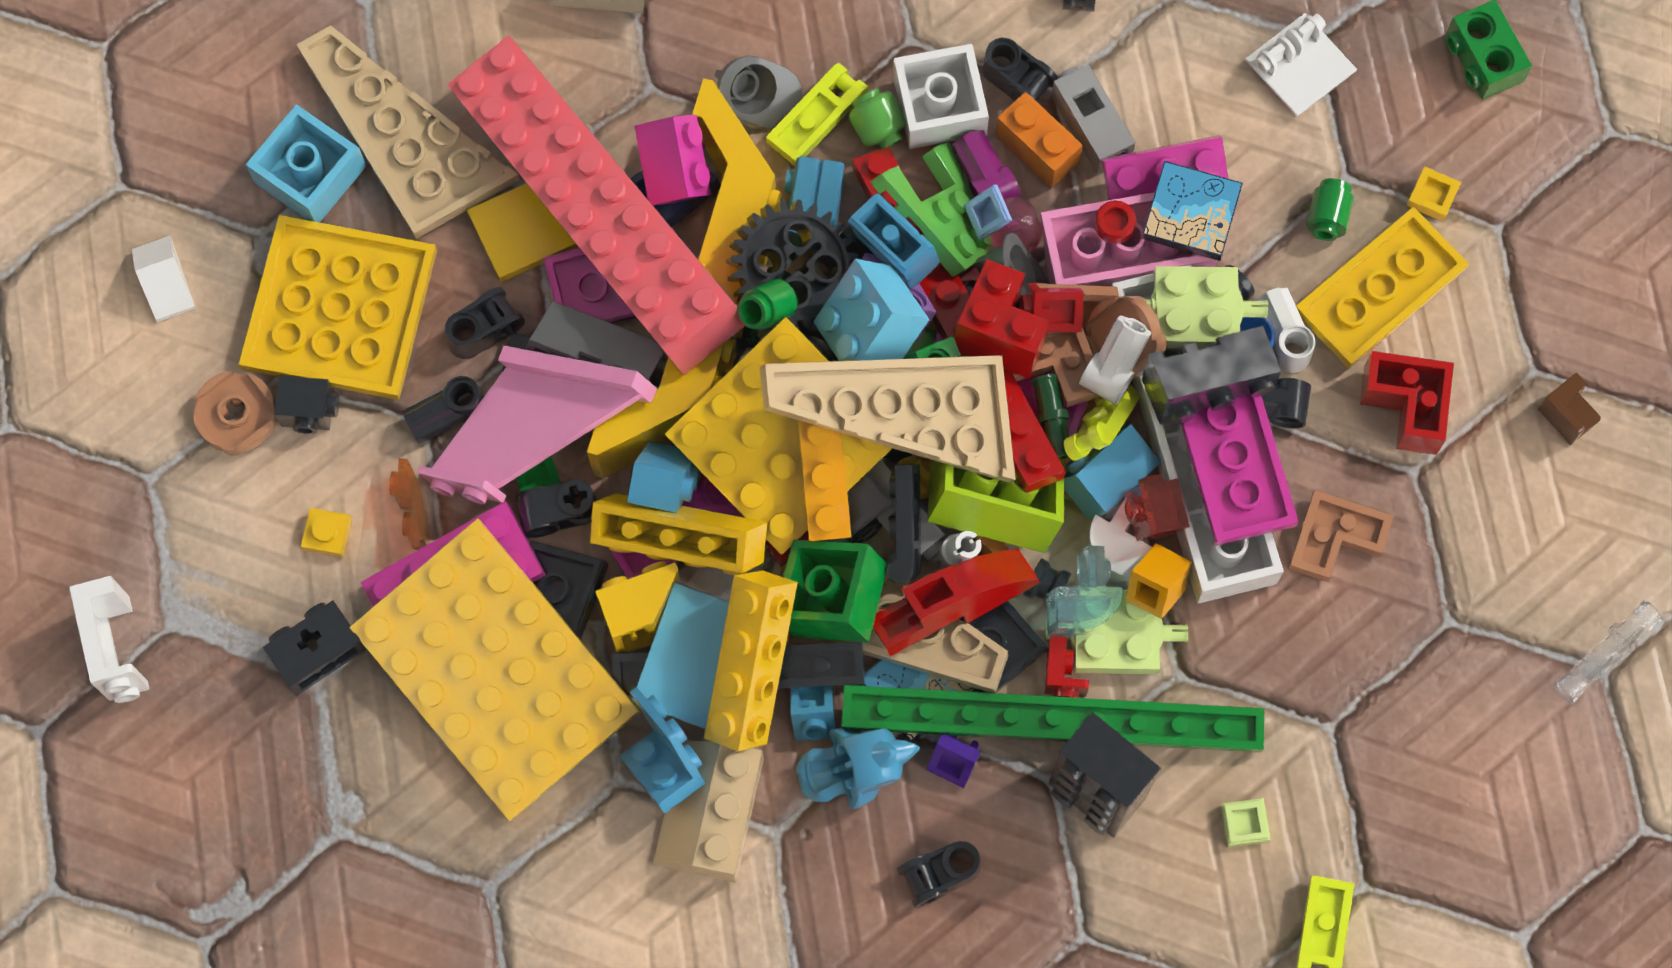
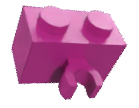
M697 115L672 116L634 126L647 197L653 206L673 204L711 195L709 164L705 163L703 152L705 144L702 142L703 136L698 125Z

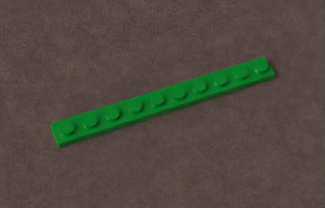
M844 685L841 728L860 731L886 728L890 732L933 735H942L944 733L951 736L1067 742L1088 716L1094 712L1134 746L1261 753L1264 750L1265 708Z

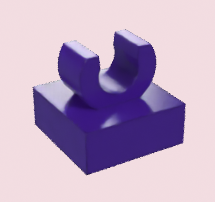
M943 733L936 744L926 770L965 788L981 753L978 750L979 743L973 740L969 746L957 740V736Z

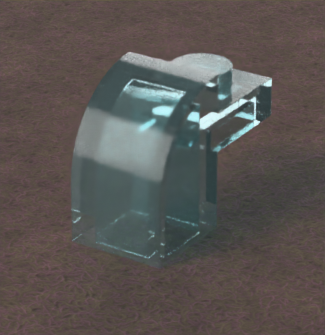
M1088 545L1077 553L1078 587L1057 586L1046 594L1048 636H1080L1087 634L1108 621L1117 611L1122 598V587H1106V583H1109L1111 577L1110 560L1105 558L1104 546Z

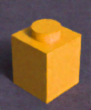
M1156 543L1132 570L1125 601L1162 619L1185 592L1192 561Z

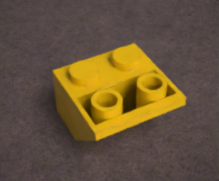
M666 562L651 564L642 570L643 574L627 579L625 576L610 579L603 583V589L596 591L601 611L617 653H630L652 645L674 582L681 583L675 562L666 565Z

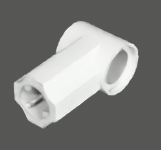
M1278 287L1266 291L1262 296L1256 298L1255 301L1267 300L1268 316L1266 319H1268L1275 331L1273 345L1275 356L1283 371L1298 373L1304 370L1310 362L1315 347L1314 334L1305 327L1288 288ZM1287 344H1297L1304 352L1293 354L1285 346Z
M1119 316L1100 352L1094 355L1085 369L1079 384L1116 405L1134 376L1132 369L1152 332L1143 323L1134 318Z

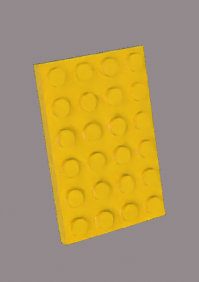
M476 519L349 627L353 633L357 634L362 644L509 821L515 819L640 712L480 519Z

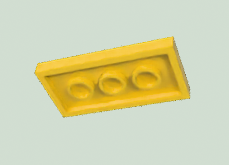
M1413 206L1297 304L1296 308L1302 321L1350 369L1462 274L1469 266V263Z

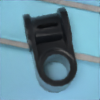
M1001 37L994 39L986 49L983 62L985 78L1006 93L1014 102L1025 92L1037 102L1049 87L1053 88L1054 81L1058 79L1057 74L1047 64L1033 57L1009 38ZM999 56L1005 57L1011 64L1005 67L999 66L992 59Z
M496 287L485 292L476 301L453 313L447 319L445 324L447 343L450 351L456 357L461 359L473 358L495 343L507 339L511 336V333H516L525 324L523 316L516 314L505 299L507 293L502 287ZM461 330H471L475 333L472 338L466 341L455 338V335Z
M579 479L546 487L526 489L516 495L523 532L527 538L544 537L560 530L591 523L590 516L592 515L593 502L598 501L591 486ZM582 496V507L574 509L575 498Z
M957 841L932 853H927L907 861L896 870L900 876L905 877L914 896L912 901L913 907L920 908L974 881L980 873L981 859L979 851L974 845L966 841ZM966 853L971 856L974 864L968 872L957 873L952 870L949 862L955 854ZM918 873L922 874L928 888H924Z

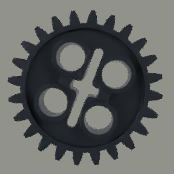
M781 200L776 204L775 211L767 204L760 209L761 217L753 213L747 218L749 226L742 225L736 230L743 240H734L729 245L738 255L731 256L726 260V264L737 267V271L727 278L728 281L740 282L741 287L733 293V296H743L748 290L773 280L788 268L794 260L803 255L814 243H817L820 249L801 264L793 274L783 280L794 288L799 295L796 311L788 319L795 327H797L798 323L802 334L811 331L812 323L814 324V320L849 269V263L858 258L859 254L847 252L846 246L851 244L854 239L853 237L841 239L839 233L842 231L844 224L840 223L832 227L829 224L832 216L830 211L820 218L817 216L818 208L815 203L804 212L801 200H796L792 203L790 210L785 200ZM788 230H794L802 238L801 247H796L790 243L787 235ZM759 255H764L770 259L773 265L772 273L765 272L760 268L758 264ZM815 261L822 262L827 267V279L817 275L814 268ZM779 323L769 327V330H773Z

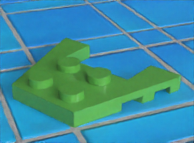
M948 141L922 156L942 187V192L921 202L898 166L880 174L870 182L879 194L886 190L898 203L894 206V209L905 219L910 217L924 233L923 236L934 246L940 263L954 277L975 265L979 257L986 255L987 252L996 246L992 235L982 241L978 240L964 207V204L972 200L974 196L953 148Z

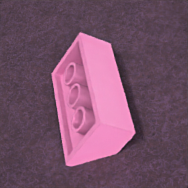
M1155 192L1114 199L1127 203L1132 207L1136 215V226L1132 236L1119 244H1112L1102 240L1096 233L1094 226L1098 209L1104 203L1113 200L1041 212L1040 215L1046 269L1050 284L1112 286V283L1153 274L1155 266L1182 267L1192 265V267H1215L1217 260L1141 239Z

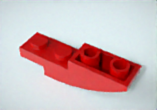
M1019 549L981 555L943 568L902 588L904 598L876 613L873 630L891 657L960 617H963L966 623L975 620L1040 582Z

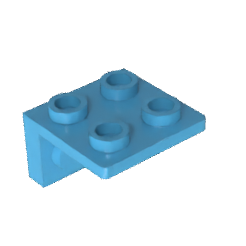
M636 687L630 693L653 729V732L622 753L620 758L665 814L706 784L697 770L703 764L689 744L684 747L681 744L687 740V737L673 718L667 721L663 719L667 716V713L656 697L651 695L646 699Z

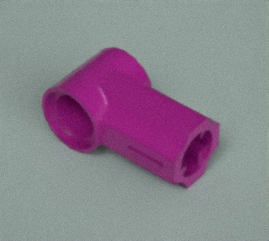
M973 130L962 135L958 141L953 143V151L969 179V187L974 198L992 185L998 186L1005 204L1021 197L1019 186L1012 171L1007 165L1002 166L984 130Z

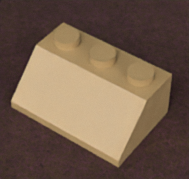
M684 741L681 743L683 747L689 744L701 760L703 765L698 767L697 770L706 784L664 814L653 865L736 883L764 761L763 751L754 748L736 751L712 741Z

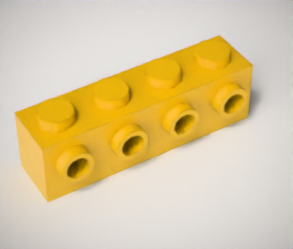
M617 493L593 502L591 544L607 546L615 552L646 554L648 558L656 560L672 559L682 561L690 567L722 569L724 573L731 575L748 573L749 570L764 563L767 522L681 506L678 512L674 513L628 503V495Z
M766 571L734 575L704 739L736 751L767 744L798 582Z

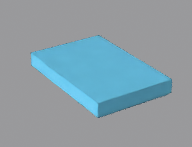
M674 582L637 688L646 699L654 695L667 715L706 729L729 601L679 582Z

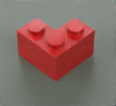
M986 259L957 323L954 337L959 352L970 357L1002 356L1004 370L1030 379L1044 347L1050 320L1016 308L1020 299L1025 273Z
M1371 351L1364 365L1360 405L1400 410L1396 449L1433 455L1438 454L1446 441L1454 363Z

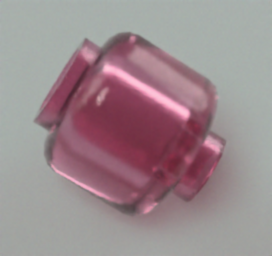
M1020 197L1003 199L1013 221L990 235L994 248L1003 245L1007 234L1014 233L1022 241L1028 252H1032L1041 242L1043 233L1036 208L1028 200Z

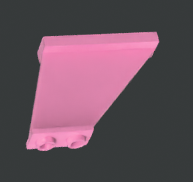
M503 346L498 361L506 367L433 467L420 466L417 473L431 483L429 488L432 491L443 496L453 497L454 492L478 504H485L486 500L503 503L506 495L499 491V488L634 402L652 403L657 388L638 371Z

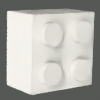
M972 44L894 58L893 80L898 102L905 118L906 125L904 129L909 150L942 144L948 141H958L962 135L973 130H984L987 135L989 115Z

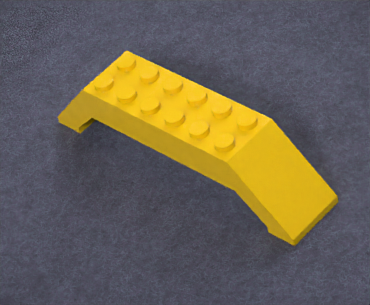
M703 78L692 115H697L698 125L703 136L702 142L705 144V148L723 180L698 260L738 307L742 296L734 297L733 293L741 287L740 282L728 281L727 278L737 271V267L726 264L727 259L738 255V253L732 250L729 245L734 240H743L736 230L742 225L749 226L747 218L750 215L756 213L761 217L760 209L767 204L775 211V206L780 201L781 191L776 190L775 174L714 81ZM759 255L758 264L765 266L768 257ZM744 326L685 375L681 373L668 357L660 386L656 390L652 403L636 401L595 427L587 451L593 476L605 478L633 464L649 441L666 445L674 444L665 433L736 365L738 353H735L736 339L744 337L747 326Z

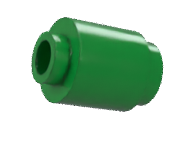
M1327 178L1323 179L1320 182V186L1315 188L1306 226L1317 239L1334 241L1336 238L1346 234L1354 196L1351 193L1352 187L1347 182L1340 179Z
M773 279L744 293L738 304V315L745 326L764 330L781 322L785 317L790 318L796 311L797 297L793 288L787 282L781 279Z

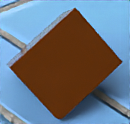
M1577 372L1546 396L1538 408L1541 414L1570 445L1601 420V416L1582 397L1581 393L1587 386V383Z

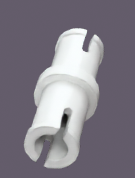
M964 531L960 534L948 536L941 542L939 553L932 561L934 563L939 560L941 563L936 567L941 570L971 559L980 552L982 547L981 540L978 539L974 542L972 539L977 534L972 531Z

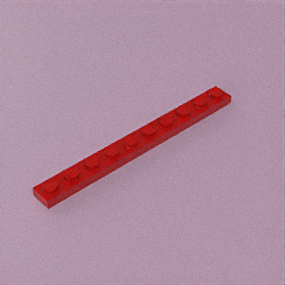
M889 146L852 159V170L868 200L878 193L870 181L896 166L900 168ZM886 190L880 193L893 208L898 204ZM910 217L906 218L918 231L919 235L924 234ZM939 263L919 284L936 310L933 321L942 338L946 339L951 336L955 337L957 323L970 295L960 276L952 277L943 265ZM960 353L961 357H970L968 355ZM1004 370L1014 470L1025 493L1064 479L1065 469L1012 372Z

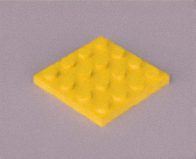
M279 215L239 361L241 370L277 377L281 375L329 379L333 388L400 400L437 254L436 245Z
M787 317L665 433L745 518L767 522L766 539L781 555L792 546L793 540H798L808 530L798 420L763 409L759 367L764 364L829 362ZM842 433L847 492L892 449L891 447Z

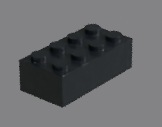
M1092 712L1059 751L1048 784L1054 788L1051 794L1067 808H1071L1074 805L1086 815L1084 821L1091 829L1102 836L1107 832L1114 838L1146 800L1161 767Z

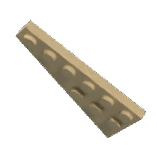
M331 25L296 44L303 59L416 239L520 180L518 173L509 166L503 165L492 156L489 150L481 144L478 145L460 130V127L417 93L411 92L388 70L382 69L373 62L363 50Z

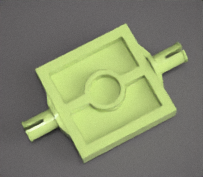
M1155 266L1154 291L1151 300L1145 299L1159 320L1161 332L1167 340L1166 348H1182L1184 345L1196 343L1197 348L1200 349L1216 343L1215 339L1217 337L1240 332V324L1243 317L1267 318L1268 316L1267 300L1243 301L1238 287V267Z
M1075 589L1074 614L1071 622H1046L1045 640H1048L1050 635L1065 636L1067 640H1070L1075 653V673L1158 675L1160 671V649L1163 641L1188 642V624L1163 625L1162 619L1125 601L1127 590Z

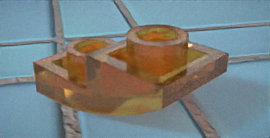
M399 458L398 471H392L390 476V495L395 496L400 509L410 510V512H404L402 534L408 537L413 550H419L430 544L428 509L423 491L408 459Z

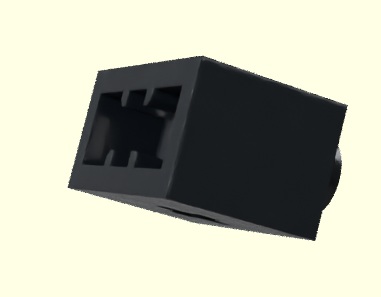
M334 600L328 604L322 602L313 606L304 614V620L292 628L285 626L277 630L269 637V643L263 646V649L296 696L367 650L357 634L353 633L349 628L351 625ZM312 638L317 642V645L319 646V648L313 652L308 648L307 642Z

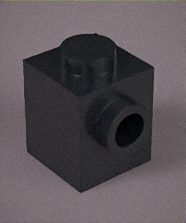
M279 375L274 415L281 427H292L295 432L302 434H316L318 429L330 430L331 417L337 418L340 399L339 394L335 393L329 379Z

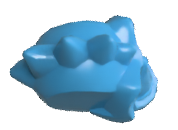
M840 727L831 729L829 736L833 747L826 749L812 748L802 756L796 767L801 793L816 802H828L834 797L845 793L850 809L862 807L877 796L880 788L900 780L903 764L919 751V746L905 740H896L893 734L886 728L863 733L859 730H849Z

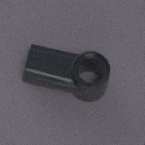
M458 376L447 382L444 390L404 409L402 413L418 444H421L462 422L465 423L484 398V394L474 379L468 376ZM463 394H474L469 404L457 406V401Z
M1295 378L1278 379L1277 384L1274 385L1275 388L1269 393L1262 395L1269 421L1283 428H1304L1308 414L1311 385L1306 381Z

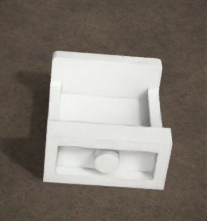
M112 576L70 586L69 589L90 683L109 701L114 700L116 703H124L139 698L140 692L150 689L148 681L132 664L119 666L108 619L133 612L129 595Z

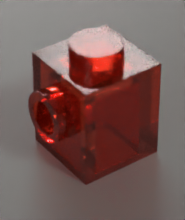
M1161 474L1141 478L1138 480L1139 486L1126 493L1125 514L1128 521L1133 523L1137 542L1175 535L1190 527L1178 478L1164 481Z

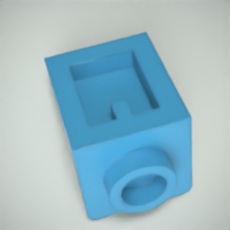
M834 686L791 688V719L796 741L831 739L829 732L831 729L836 728Z

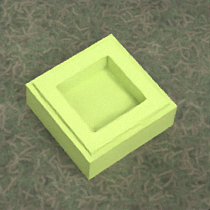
M1263 798L1222 803L1220 805L1227 848L1266 843L1271 840Z

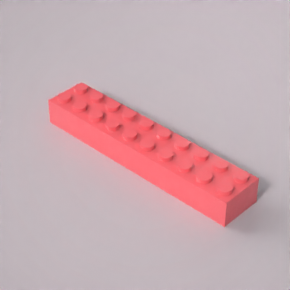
M510 35L506 36L447 84L466 110L683 375L688 373L745 326L739 318L736 304Z

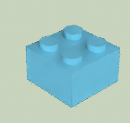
M296 104L246 163V167L256 185L306 220L321 222L365 169L366 164L359 147Z
M855 259L814 320V324L839 361L892 360L904 358L930 319L893 266Z

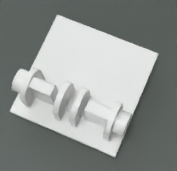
M1304 13L1245 58L1246 62L1297 117L1357 71L1356 67L1322 32L1326 24L1319 14L1311 16Z

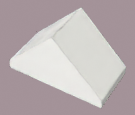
M170 236L132 249L135 272L157 323L196 309Z

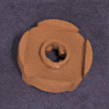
M1118 296L1105 299L1092 311L1088 322H1093L1091 335L1086 336L1093 357L1097 352H1100L1119 316L1134 318L1143 323L1152 332L1132 369L1134 372L1133 378L1140 377L1144 373L1149 353L1161 351L1163 354L1166 349L1167 340L1161 332L1159 320L1153 309L1141 296Z
M233 371L217 374L203 384L195 399L197 403L194 408L195 414L193 413L194 424L202 438L211 447L232 456L250 451L261 445L269 437L278 422L274 415L276 402L268 386L253 374H234ZM231 404H234L236 407L244 405L246 409L243 410V417L241 419L229 421L225 419L229 415L227 407Z

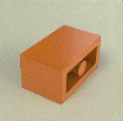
M1027 92L1023 93L997 117L995 136L1051 189L1080 163L1083 145Z

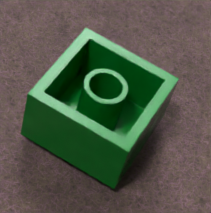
M793 540L784 578L798 583L788 631L794 637L869 642L888 564L869 544Z

